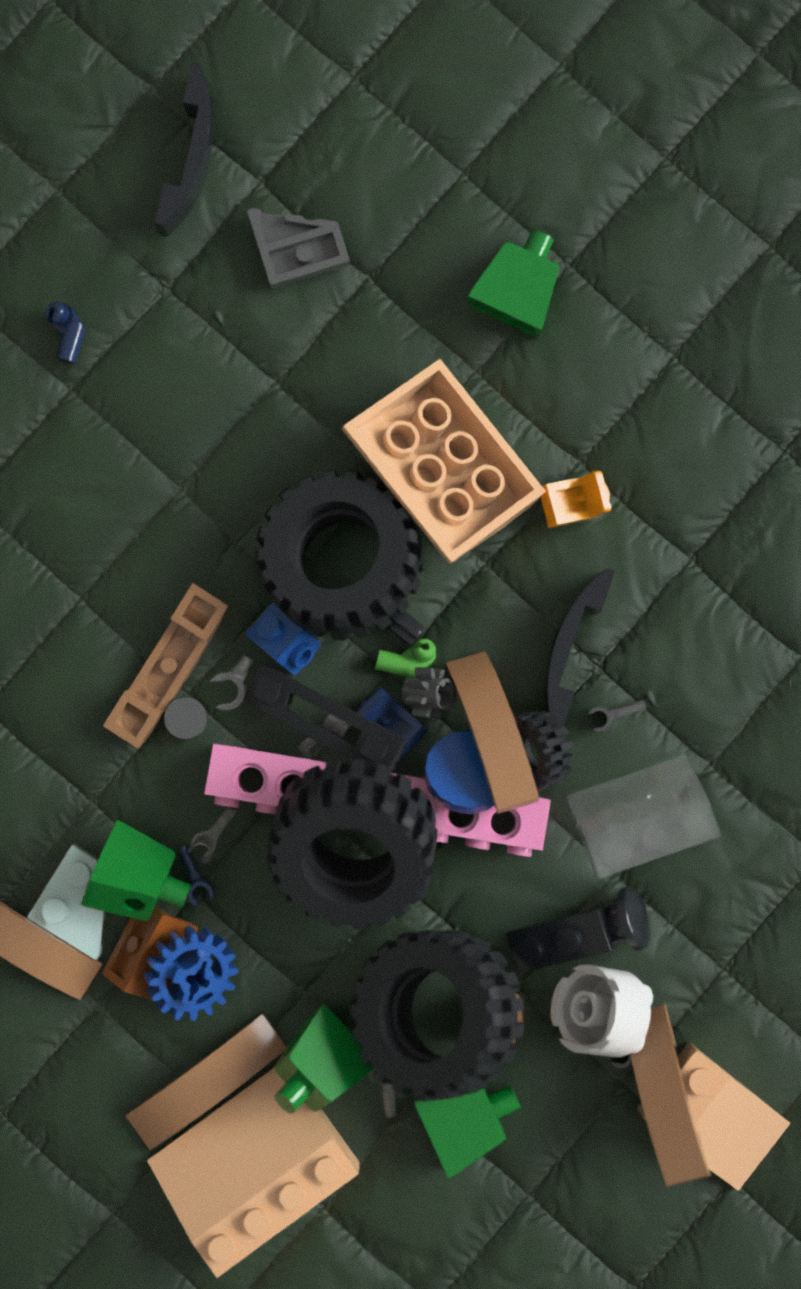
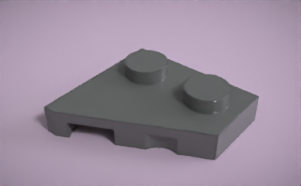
M256 208L247 210L271 290L350 265V259L338 221L319 218L307 220L300 215L285 213V216L262 213L260 209Z

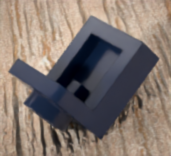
M379 688L374 694L365 698L357 712L359 715L409 740L407 745L405 744L403 747V753L399 755V762L428 731L382 688Z

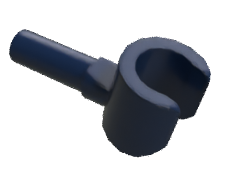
M188 846L179 848L178 851L191 884L188 898L193 905L198 906L199 902L193 891L194 888L204 886L207 888L212 899L214 886L211 880L201 876Z

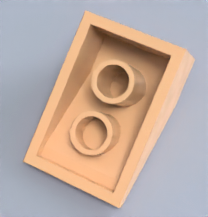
M688 1042L677 1056L695 1128L700 1133L708 1168L739 1191L790 1125V1122ZM641 1103L637 1107V1110L639 1111L643 1119L646 1120Z

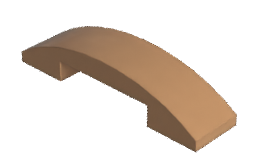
M192 583L170 618L172 621L129 690H125L103 726L139 749L189 677L215 634L229 605L195 583Z
M484 651L446 662L445 667L453 683L457 701L462 705L484 767V777L497 814L539 802L537 788L517 725L488 655Z
M0 902V957L48 985L81 1000L104 963L99 959H92Z
M663 1004L650 1008V1023L645 1035L644 1046L639 1052L630 1053L652 1143L666 1186L669 1187L711 1175L700 1133L695 1128L675 1051L677 1045L667 1007Z
M262 1013L232 1035L225 1043L163 1089H159L125 1116L149 1150H151L240 1087L284 1052L287 1045L264 1013Z

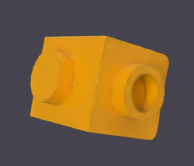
M601 471L591 472L580 478L542 486L546 492L540 498L548 528L591 520L611 511L610 493Z

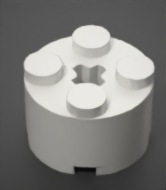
M578 965L573 968L576 971L568 978L562 977L553 993L551 1019L553 1026L559 1027L563 1039L559 1038V1040L567 1049L583 1054L623 1057L630 1053H637L643 1048L645 1035L650 1023V1006L653 1001V994L649 986L642 984L630 972L593 965Z

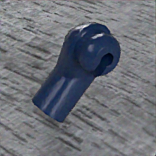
M52 302L46 308L45 317L61 336L56 359L76 365L85 335V325L70 305Z

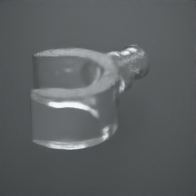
M242 655L238 664H234L229 673L217 674L210 680V682L232 680L238 687V696L232 703L222 704L215 708L231 711L243 704V699L246 695V686L243 681L249 674L247 671L254 663L252 660Z

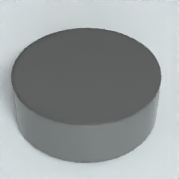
M181 697L168 705L164 714V722L167 730L173 736L180 739H192L204 731L208 722V715L201 702L193 698Z

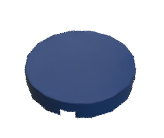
M471 731L450 733L438 740L427 755L424 773L427 788L431 795L444 803V807L458 813L474 814L487 811L493 807L494 802L484 777V767Z

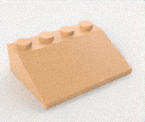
M441 359L342 427L344 433L448 564H451L500 531L528 510L546 492Z
M274 1067L147 1160L189 1239L216 1278L359 1174L360 1162L322 1109L315 1112L303 1103L295 1113L290 1114L277 1104L274 1096L283 1087L285 1082L275 1072Z

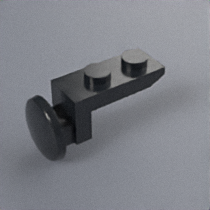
M621 888L618 892L616 904L614 900L599 903L587 911L511 930L506 934L518 973L520 974L611 952L626 940L634 950L640 951L649 945L651 927L646 906L638 892L633 888Z

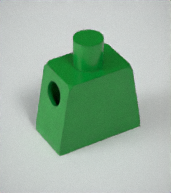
M531 230L523 248L506 241L471 290L467 306L538 339L545 322L560 267L558 264L546 259L554 240L541 231Z
M117 820L89 878L80 905L146 921L150 919L158 900L182 909L191 884L168 876L176 857L173 850Z
M325 1004L321 1005L304 1019L274 1066L275 1072L285 1082L274 1097L277 1104L290 1114L295 1113L303 1103L311 1110L317 1112L375 1069L374 1065L365 1066L359 1055L363 1051L361 1042H354L353 1034Z
M511 1084L491 1094H487L484 1088L476 1093L444 1100L417 1101L414 1098L415 1107L448 1178L456 1175L506 1139V1135L499 1118L521 1109Z

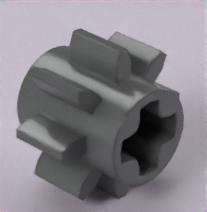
M416 667L415 676H409L405 679L402 686V699L406 706L413 707L411 713L413 717L439 719L441 718V710H447L452 705L454 686L451 680L443 678L444 669Z

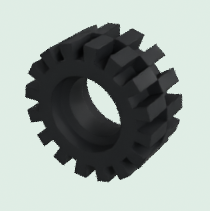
M539 710L514 717L537 791L567 779L565 775L570 774L572 767L568 764L574 762V754L568 753V749L573 748L572 740L565 741L564 738L569 733L566 727L558 728L560 720L556 716L549 718V712H539ZM530 740L536 748L538 762L531 752Z

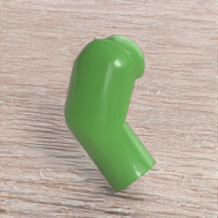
M422 638L400 655L379 649L375 670L406 678L415 676L416 667L428 668L432 665L436 658V647L431 640Z

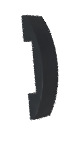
M194 62L191 64L183 105L187 116L196 118L181 186L168 183L163 185L155 219V225L160 235L169 236L178 228L194 206L206 180L213 152L214 114L212 101L201 65Z
M607 568L582 590L565 614L553 640L547 662L544 692L545 709L550 713L549 718L556 716L560 720L558 728L564 726L575 693L574 691L559 687L583 612L586 610L598 614L602 611L615 573L614 570Z

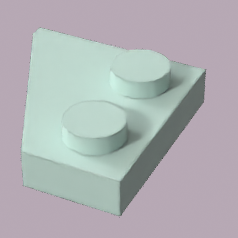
M73 844L27 918L92 959L97 960L102 954L103 945H101L106 912L80 904L98 858Z

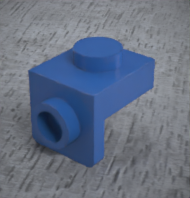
M273 603L269 605L245 634L293 675L298 674L303 667L310 663L314 653L321 646L317 639L299 624L297 626L290 621Z

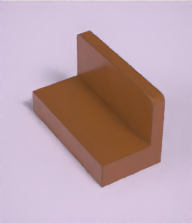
M156 905L149 920L129 919L102 975L122 991L152 1000L146 992L150 985L143 978V974L153 971V968L146 961L147 957H158L160 954L155 944L161 942L167 946L171 943L170 932L174 931L179 937H184L187 926H191L196 933L198 927L191 922L171 916ZM166 977V987L168 990L171 979Z

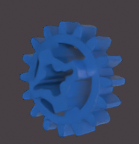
M191 926L186 927L184 937H179L172 931L169 933L171 943L166 946L164 943L157 942L155 945L160 954L158 957L148 956L146 959L151 968H153V971L143 974V978L150 985L146 992L153 1001H156V1006L163 1014L169 1011L175 1020H179L185 1012L191 1021H195L198 1011L202 1009L210 1016L213 1014L211 1004L216 1001L224 1005L226 1000L222 996L223 991H231L236 987L228 979L230 976L238 974V968L231 962L236 957L235 953L228 946L226 947V941L219 934L213 937L208 928L203 927L198 936ZM211 953L215 958L216 970L211 968L213 960L210 958ZM166 977L171 979L169 985L172 989L171 993L168 992L166 987Z

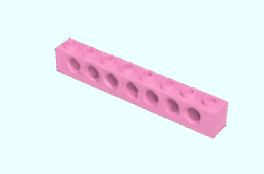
M213 744L205 795L215 796L214 804L239 808L241 800L257 803L255 811L275 814L279 800L284 795L282 789L284 779L291 774L303 778L304 772L314 766H319L321 770L325 769L326 762ZM247 768H256L263 775V785L257 792H249L241 784L242 773ZM404 775L411 780L410 788L412 790L416 787L419 788L431 802V808L436 817L437 842L448 843V837L451 835L465 838L464 846L489 850L490 843L493 842L507 845L506 853L531 857L533 849L543 851L550 799L539 797V802L509 810L514 817L513 828L507 833L500 834L496 833L491 827V818L497 812L495 805L487 811L474 813L469 824L458 827L450 822L449 809L444 807V803L439 801L437 797L434 798L428 791L425 778Z

